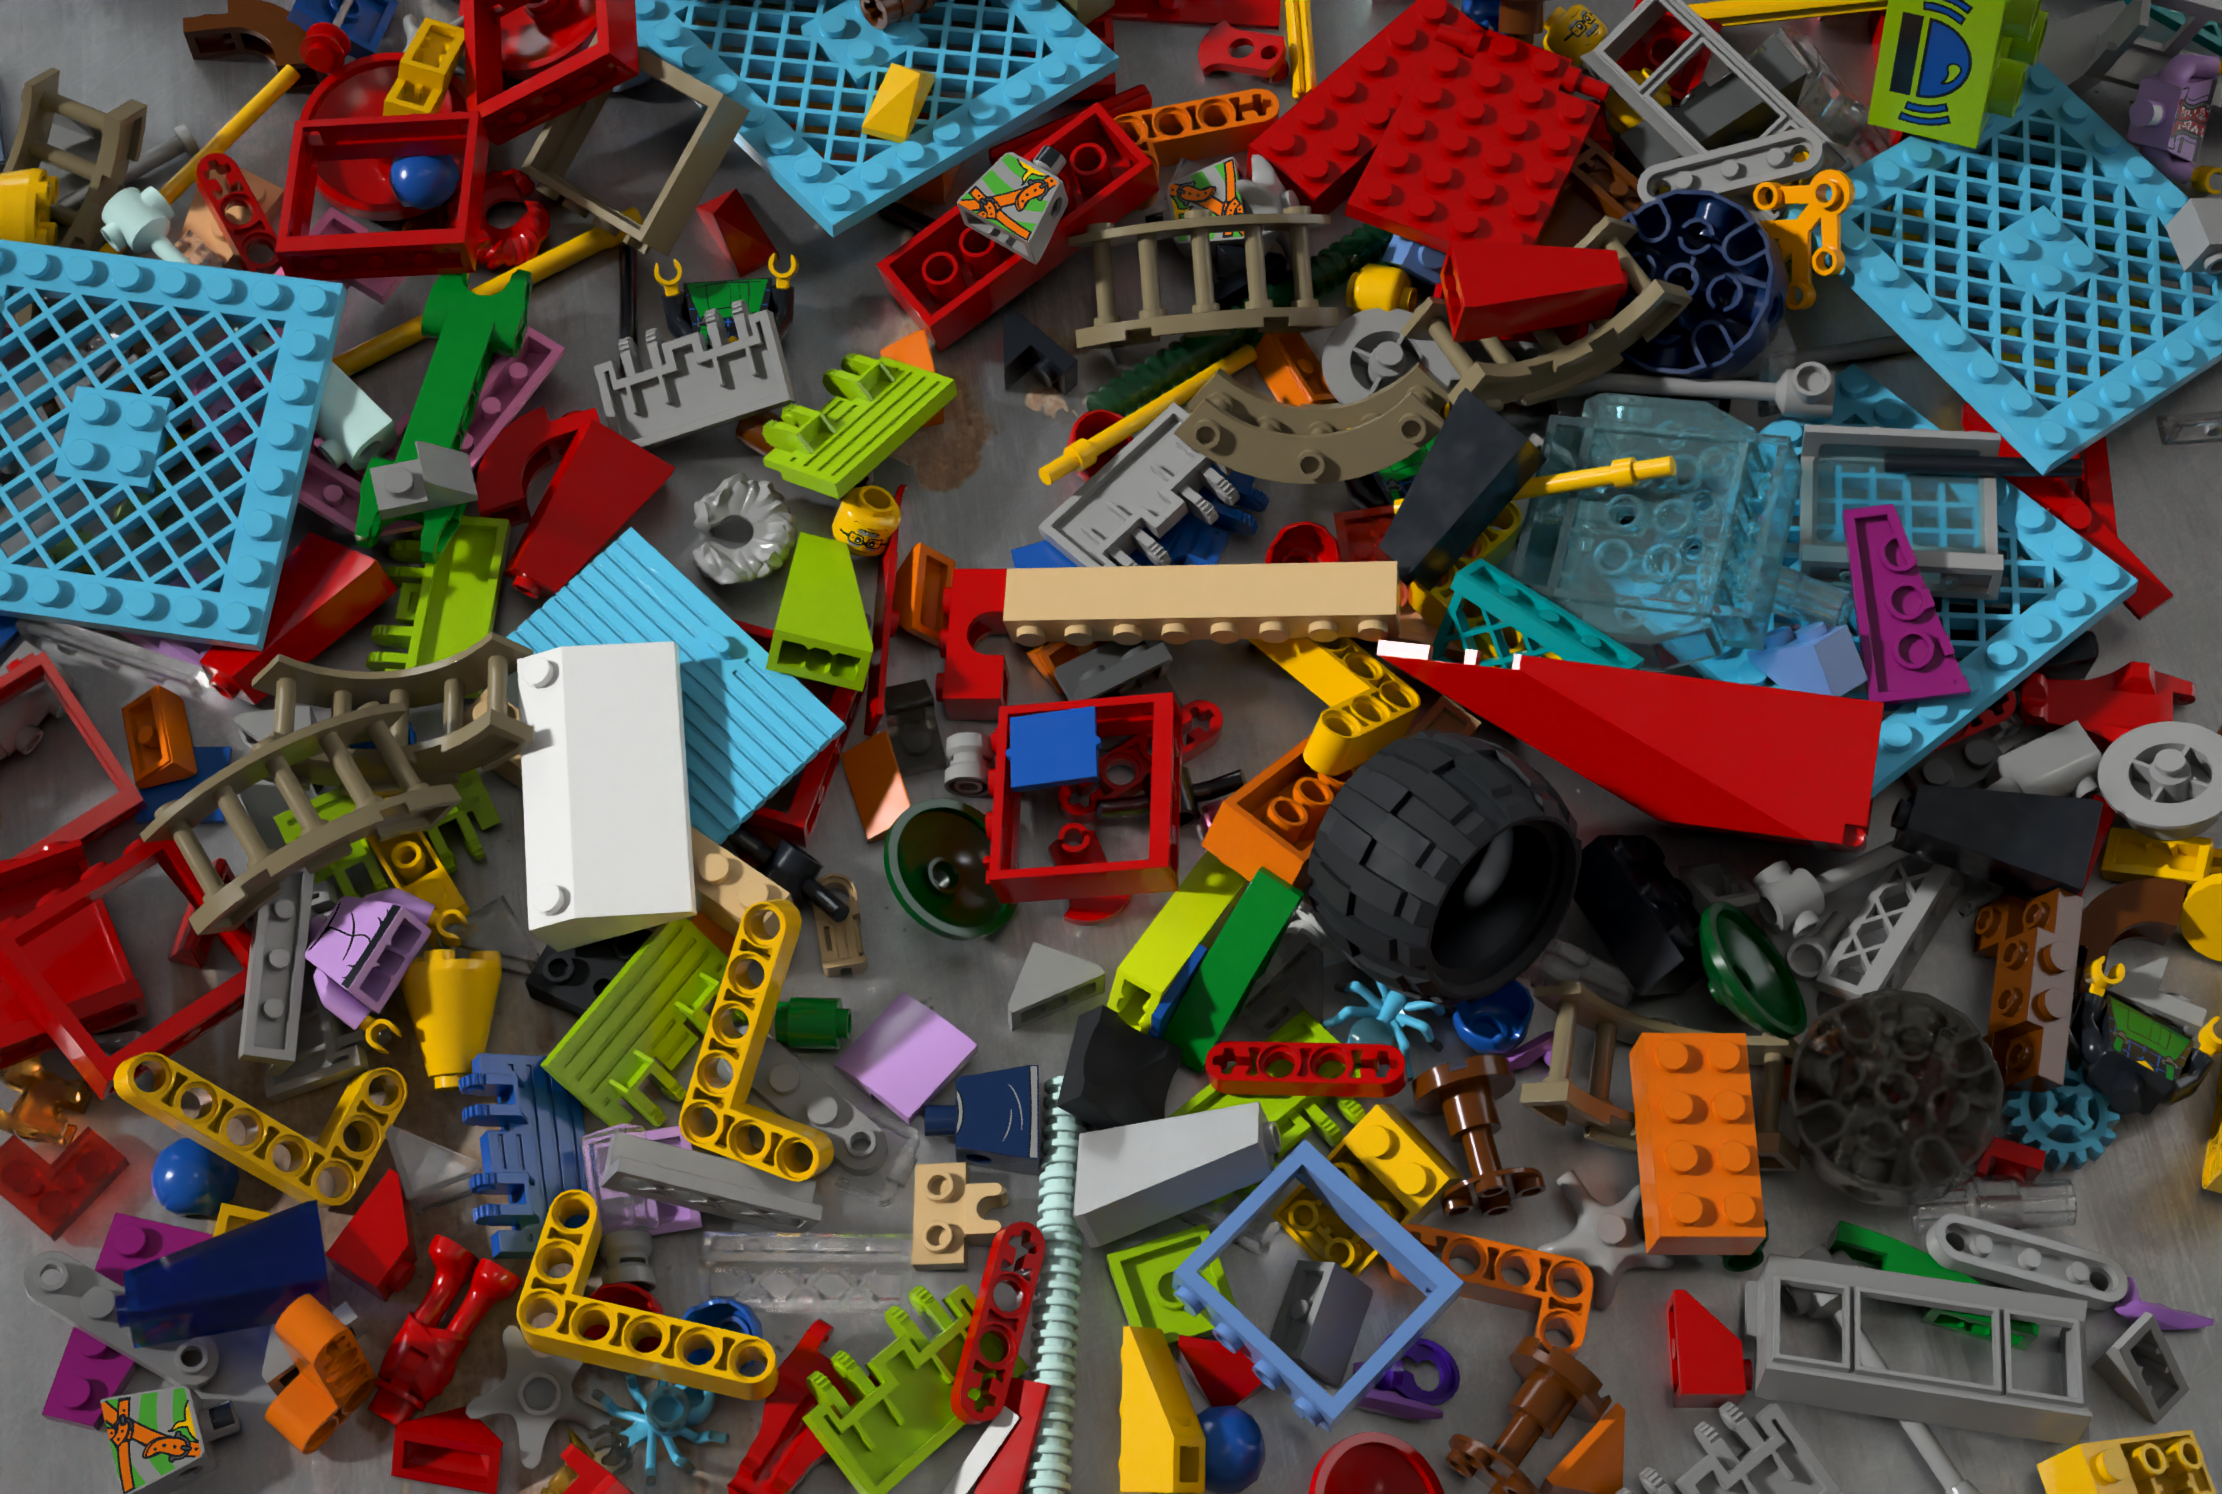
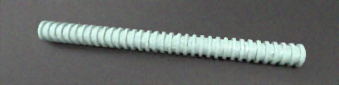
M1064 1075L1053 1077L1044 1083V1091L1048 1095L1044 1097L1043 1106L1047 1110L1043 1113V1122L1046 1126L1042 1128V1137L1046 1141L1041 1144V1153L1045 1156L1040 1159V1168L1045 1172L1041 1173L1039 1177V1183L1044 1187L1039 1190V1200L1043 1203L1038 1206V1215L1042 1219L1037 1222V1228L1043 1234L1045 1240V1254L1038 1277L1039 1282L1036 1284L1034 1292L1038 1299L1033 1301V1310L1038 1314L1032 1317V1326L1037 1331L1031 1334V1342L1036 1347L1030 1350V1359L1035 1361V1363L1029 1367V1375L1034 1378L1032 1381L1045 1383L1051 1387L1026 1475L1029 1477V1480L1025 1481L1023 1491L1028 1494L1071 1493V1484L1066 1482V1479L1072 1476V1467L1067 1465V1462L1073 1459V1451L1068 1448V1445L1072 1444L1074 1439L1073 1433L1069 1432V1429L1074 1426V1417L1069 1415V1412L1075 1410V1401L1070 1396L1076 1393V1384L1071 1382V1379L1077 1375V1368L1072 1365V1363L1077 1361V1351L1072 1348L1078 1344V1335L1073 1333V1331L1079 1328V1319L1074 1315L1080 1310V1303L1075 1299L1080 1296V1287L1076 1283L1081 1280V1271L1076 1267L1082 1264V1255L1077 1251L1082 1249L1083 1239L1078 1236L1082 1232L1073 1217L1079 1134L1088 1132L1084 1128L1088 1123L1057 1107Z

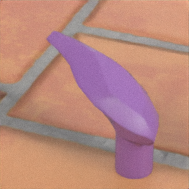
M1554 1031L1545 1032L1504 1055L1509 1060L1511 1070L1527 1068L1539 1057L1550 1067Z
M2127 1277V1293L2114 1308L2121 1317L2131 1323H2134L2145 1311L2155 1316L2161 1330L2201 1328L2213 1326L2214 1319L2171 1309L2161 1303L2141 1301L2136 1281L2132 1277Z
M1365 1362L1353 1363V1375ZM1374 1387L1356 1405L1360 1409L1373 1413L1405 1419H1442L1444 1411L1431 1405L1404 1398L1394 1391L1376 1390Z

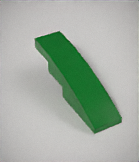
M1263 866L1258 869L1227 919L1161 1040L1169 1041L1182 1048L1181 1062L1199 1074L1206 1068L1205 1059L1207 1053L1213 1046L1220 1043L1227 1028L1237 1019L1256 980L1265 973L1305 893Z
M1839 1220L1828 1238L1827 1249L1831 1254L1838 1250H1843L1849 1255L1853 1263L1878 1270L1982 1285L1964 1273L1942 1267L1931 1255L1895 1238ZM1923 1306L1921 1323L1992 1342L1991 1316ZM2010 1319L2011 1348L2025 1351L2038 1337L2039 1326L2036 1323Z

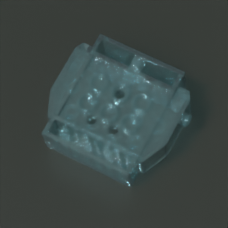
M1602 393L1585 400L1581 417L1550 415L1541 449L1547 460L1537 470L1535 477L1610 466L1613 460L1635 457L1637 461L1666 456L1674 457L1676 474L1674 476L1642 480L1638 486L1616 489L1614 485L1530 498L1511 577L1643 657L1645 661L1641 669L1667 671L1720 656L1723 653L1724 646L1763 650L1802 476V469L1790 436L1758 434L1753 427L1705 401ZM1703 501L1713 502L1708 509H1697L1698 505ZM1635 516L1633 522L1627 525L1620 524L1624 517ZM1692 546H1702V550L1698 554H1687V551Z

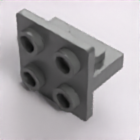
M1109 641L1056 667L1054 672L1056 680L1069 701L1174 692L1179 708L1183 706L1166 677L1172 656L1163 642L1149 648L1145 641L1135 645H1122L1115 641ZM1138 734L1099 737L1103 747L1098 751L1104 752Z

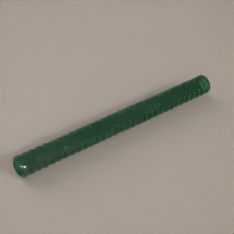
M1365 223L1363 228L1358 227L1352 231L1351 235L1346 234L1343 236L1340 242H1333L1329 245V249L1324 248L1318 252L1317 256L1312 255L1310 261L1313 298L1319 300L1323 297L1324 293L1329 294L1332 292L1335 286H1342L1346 283V279H1350L1354 272H1359L1366 264H1377L1380 262V258L1383 257L1394 234ZM1292 269L1286 271L1283 277H1276L1272 280V284L1267 283L1268 299L1273 300V308L1291 307L1290 302L1295 301ZM1242 298L1238 301L1237 305H1231L1226 310L1245 309V302L1249 301V298ZM1255 328L1233 329L1230 330V334L1186 338L1184 334L1180 337V342L1174 340L1168 344V349L1162 347L1156 352V356L1149 355L1146 357L1145 363H1136L1133 366V371L1127 369L1121 373V378L1115 376L1109 381V385L1102 384L1099 386L1097 393L1094 391L1089 392L1086 395L1088 412L1104 409L1120 414L1125 418L1126 413L1130 415L1138 410V406H1145L1150 403V399L1155 400L1161 396L1162 392L1166 393L1173 389V385L1178 386L1185 381V378L1189 379L1196 375L1197 371L1201 372L1208 368V363L1213 365L1220 360V356H1228L1232 350L1241 348L1243 342L1250 343L1254 340L1255 335L1261 336L1264 333H1255Z

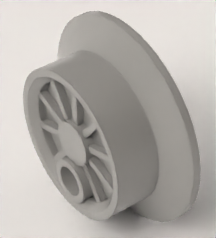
M1372 308L1346 318L1328 337L1322 356V371L1325 382L1332 395L1342 405L1368 398L1369 394L1379 391L1405 375L1419 361L1449 387L1452 364L1435 341L1410 339L1402 335L1400 331L1411 319L1413 313L1397 308L1390 312L1380 308Z
M2177 721L2156 722L2132 729L2117 738L2107 748L2100 760L2098 784L2101 794L2116 813L2124 817L2133 829L2143 835L2161 840H2181L2201 834L2209 829L2219 816L2222 815V736L2206 727Z

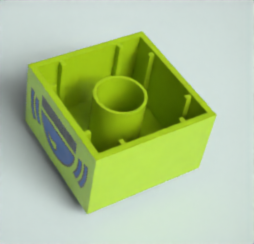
M1888 0L1867 124L1976 149L1991 113L2009 118L2014 117L2024 88L2028 65L2035 66L2038 60L2050 12L2040 9L2042 0Z

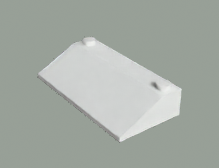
M674 641L561 646L517 659L520 722L533 727V743L521 752L529 931L557 952L697 915L679 645Z

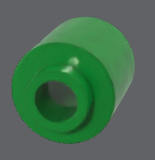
M791 997L789 1002H778L775 1036L778 1043H788L790 1048L839 1049L842 1039H850L852 1029L851 1009L843 1008L841 998Z

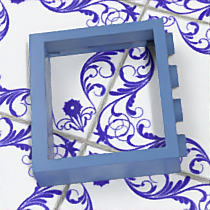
M1304 1139L1173 1272L1172 1288L1176 1291L1173 1295L1185 1305L1184 1310L1194 1317L1200 1313L1215 1327L1212 1330L1214 1336L1227 1350L1234 1354L1240 1350L1255 1364L1252 1370L1263 1384L1274 1391L1280 1387L1295 1401L1292 1404V1408L1302 1420L1307 1418L1315 1427L1320 1425L1330 1434L1459 1297L1464 1282ZM1294 1178L1299 1180L1427 1296L1418 1308L1333 1397L1200 1275Z

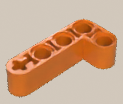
M1260 88L1126 113L1115 117L1114 120L1152 161L1159 185V168L1248 151V145L1278 120L1280 107L1279 100L1275 94ZM1158 192L1134 210H1144L1151 207L1157 200Z
M1420 1224L1402 1226L1433 1255L1435 1252L1442 1253L1440 1261L1464 1282L1459 1294L1460 1297L1536 1313L1532 1337L1541 1340L1535 1348L1549 1354L1554 1346L1547 1341L1545 1332L1551 1329H1558L1563 1331L1570 1340L1569 1347L1560 1349L1574 1358L1576 1357L1585 1338L1594 1286L1593 1275L1582 1261ZM1455 1257L1467 1258L1474 1264L1476 1271L1468 1275L1460 1274L1451 1267L1449 1261ZM1385 1259L1387 1271L1394 1280L1405 1285L1415 1286ZM1507 1268L1518 1269L1525 1275L1527 1284L1513 1286L1504 1280L1501 1271ZM1560 1279L1571 1281L1577 1287L1579 1295L1573 1298L1560 1295L1554 1287V1281Z
M311 1294L302 1295L291 1303L281 1314L275 1325V1333L300 1374L274 1399L265 1414V1420L304 1455L316 1451L371 1395L376 1387L374 1383L377 1380L352 1331Z

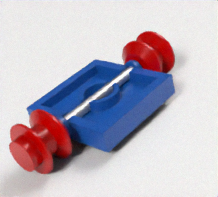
M296 0L286 19L307 32L300 45V55L304 62L318 72L332 73L342 68L347 55L359 59L375 54L399 2L396 0Z

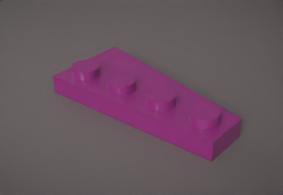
M1894 504L1843 510L1842 520L1861 659L1868 678L1865 681L1867 700L1884 702V705L1969 696L1971 689L1965 675L1963 676L1951 641L1948 634H1945L1935 610L1936 605L1918 569L1916 557Z
M116 1212L95 1271L170 1314L179 1298L184 1299L195 1282L193 1276L206 1256H208L213 1234ZM73 1327L42 1415L47 1420L99 1431L105 1422L100 1400L122 1395L137 1372L135 1368L137 1363Z

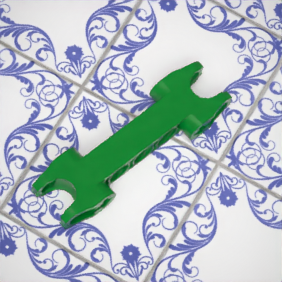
M517 269L512 274L505 288L493 295H478L468 290L469 273L443 274L432 286L423 312L421 333L422 336L437 339L438 342L396 460L393 461L374 456L367 466L360 486V503L355 529L357 546L371 549L377 543L387 525L397 520H412L423 526L420 552L423 554L422 561L436 564L453 536L459 530L467 503L381 520L370 468L418 459L416 441H423L461 452L494 354L517 358L527 333L528 308L532 290L531 272Z

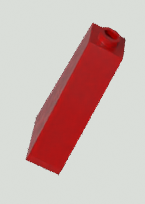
M1451 240L1440 273L1453 342H1468L1612 318L1618 300L1625 297L1628 287L1627 272L1621 270L1617 250Z
M594 419L581 425L502 574L514 580L512 586L517 591L531 598L538 599L539 596L547 597L557 593L667 481L675 467Z
M309 532L283 562L263 651L213 645L199 662L212 677L209 684L217 693L231 701L238 697L256 705L269 694L252 688V679L278 654L309 663L389 599L397 588L376 559Z

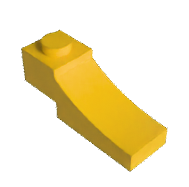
M425 17L400 60L398 78L384 100L383 116L440 112L453 74L465 50L464 28Z
M2111 827L2101 873L2104 880L2128 882L2145 878H2164L2186 882L2187 886L2184 895L2186 898L2188 890L2194 883L2212 874L2222 873V849L2214 848L2212 838L2194 836L2181 840H2161L2148 837L2136 830Z

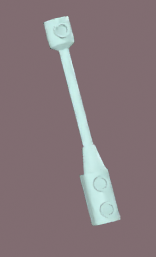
M149 186L142 192L134 187L125 188L116 193L106 203L102 211V220L106 225L100 231L117 252L128 246L136 254H145L153 250L162 260L193 264L166 238L170 230L169 220L175 214L166 199L154 187ZM226 321L234 332L247 325V323ZM264 333L247 343L257 354L274 344ZM331 360L315 427V432L324 440L318 448L333 467L339 468L346 462L353 470H362L368 466L372 457H381L399 442L393 420ZM276 361L267 367L271 375H273Z

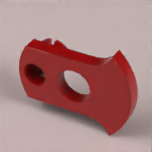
M1228 19L1210 29L1201 41L1198 59L1205 77L1214 71L1222 70L1261 76L1267 82H1269L1271 77L1273 83L1283 80L1289 74V65L1285 60L1287 49L1283 36L1235 29L1229 25ZM1249 45L1254 48L1251 54L1244 58H1234L1231 56L1232 52L1240 46Z
M1068 823L1063 826L1059 831L1058 839L1048 847V853L1054 866L1108 862L1095 831L1087 830L1085 826L1079 823ZM1075 841L1080 843V845L1070 846L1068 843ZM1133 894L1068 899L1070 906L1064 915V921L1082 926L1106 923L1125 910Z

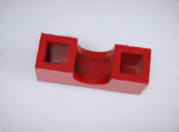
M953 569L952 587L944 588L943 611L945 616H949L948 630L940 631L939 652L941 659H945L944 673H937L935 693L937 702L944 703L949 720L998 721L999 706H1008L1010 675L1004 655H986L975 651L976 646L984 638L994 634H1008L1003 622L1007 569Z

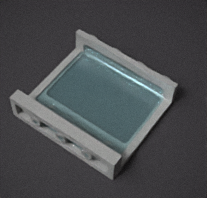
M1805 424L1800 471L1798 590L1852 593L1842 512L1847 509L1894 504L1916 557L1918 569L1932 597L1998 600L2004 571L2003 555L1998 554L1996 476L1884 473L1883 465L1884 454L1998 457L2001 433Z

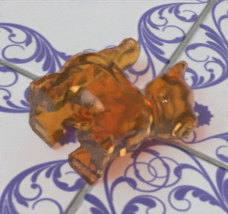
M40 1055L1 1069L0 1080L3 1085L21 1094L11 1107L9 1113L0 1108V1130L17 1135L28 1142H47L55 1146L68 1148L78 1127L68 1124V1119L62 1118L60 1115L64 1109L85 1114L93 1096L88 1083L79 1078L68 1081L56 1073L46 1071L41 1064Z

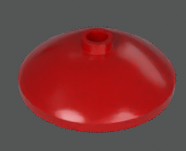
M1373 1431L1351 1435L1329 1448L1317 1464L1309 1488V1494H1444L1434 1470L1415 1448L1398 1437Z

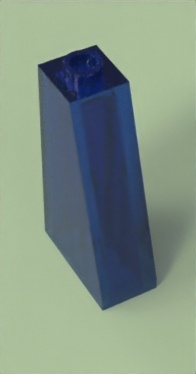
M317 1200L301 1203L125 1271V1294L115 1296L119 1328L130 1327L134 1348L272 1325L277 1323L281 1314L291 1303L305 1294H311L333 1314Z

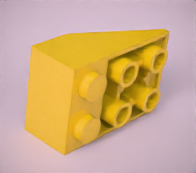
M1376 1104L1326 1156L1334 1166L1401 1226L1422 1222L1441 1203L1442 1194L1465 1178L1393 1104ZM1302 1183L1271 1214L1314 1261L1336 1262L1356 1278H1359L1382 1257Z
M2192 1429L2080 1443L2036 1464L2046 1494H2217L2204 1461L2202 1450L2197 1443Z

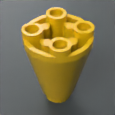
M39 168L0 173V239L57 246L58 224L50 222L51 204H57L59 197V179L57 176H48L47 170Z
M451 949L424 951L423 957H415L400 981L429 1078L434 1079V1091H459V1078L467 1074H473L471 1061L479 1053L486 1052L502 979L501 954L499 951H477L470 953V958L455 959V950Z

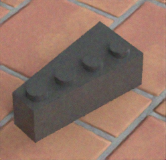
M1775 34L1762 43L1764 52L1748 63L1796 107L1807 72ZM1729 68V72L1709 87L1703 81L1692 88L1690 93L1683 98L1677 109L1674 110L1670 104L1663 107L1707 151L1757 139L1780 117ZM1644 120L1619 136L1614 159L1637 179L1652 165L1682 158ZM1668 186L1660 187L1656 194L1667 193L1671 191V188Z

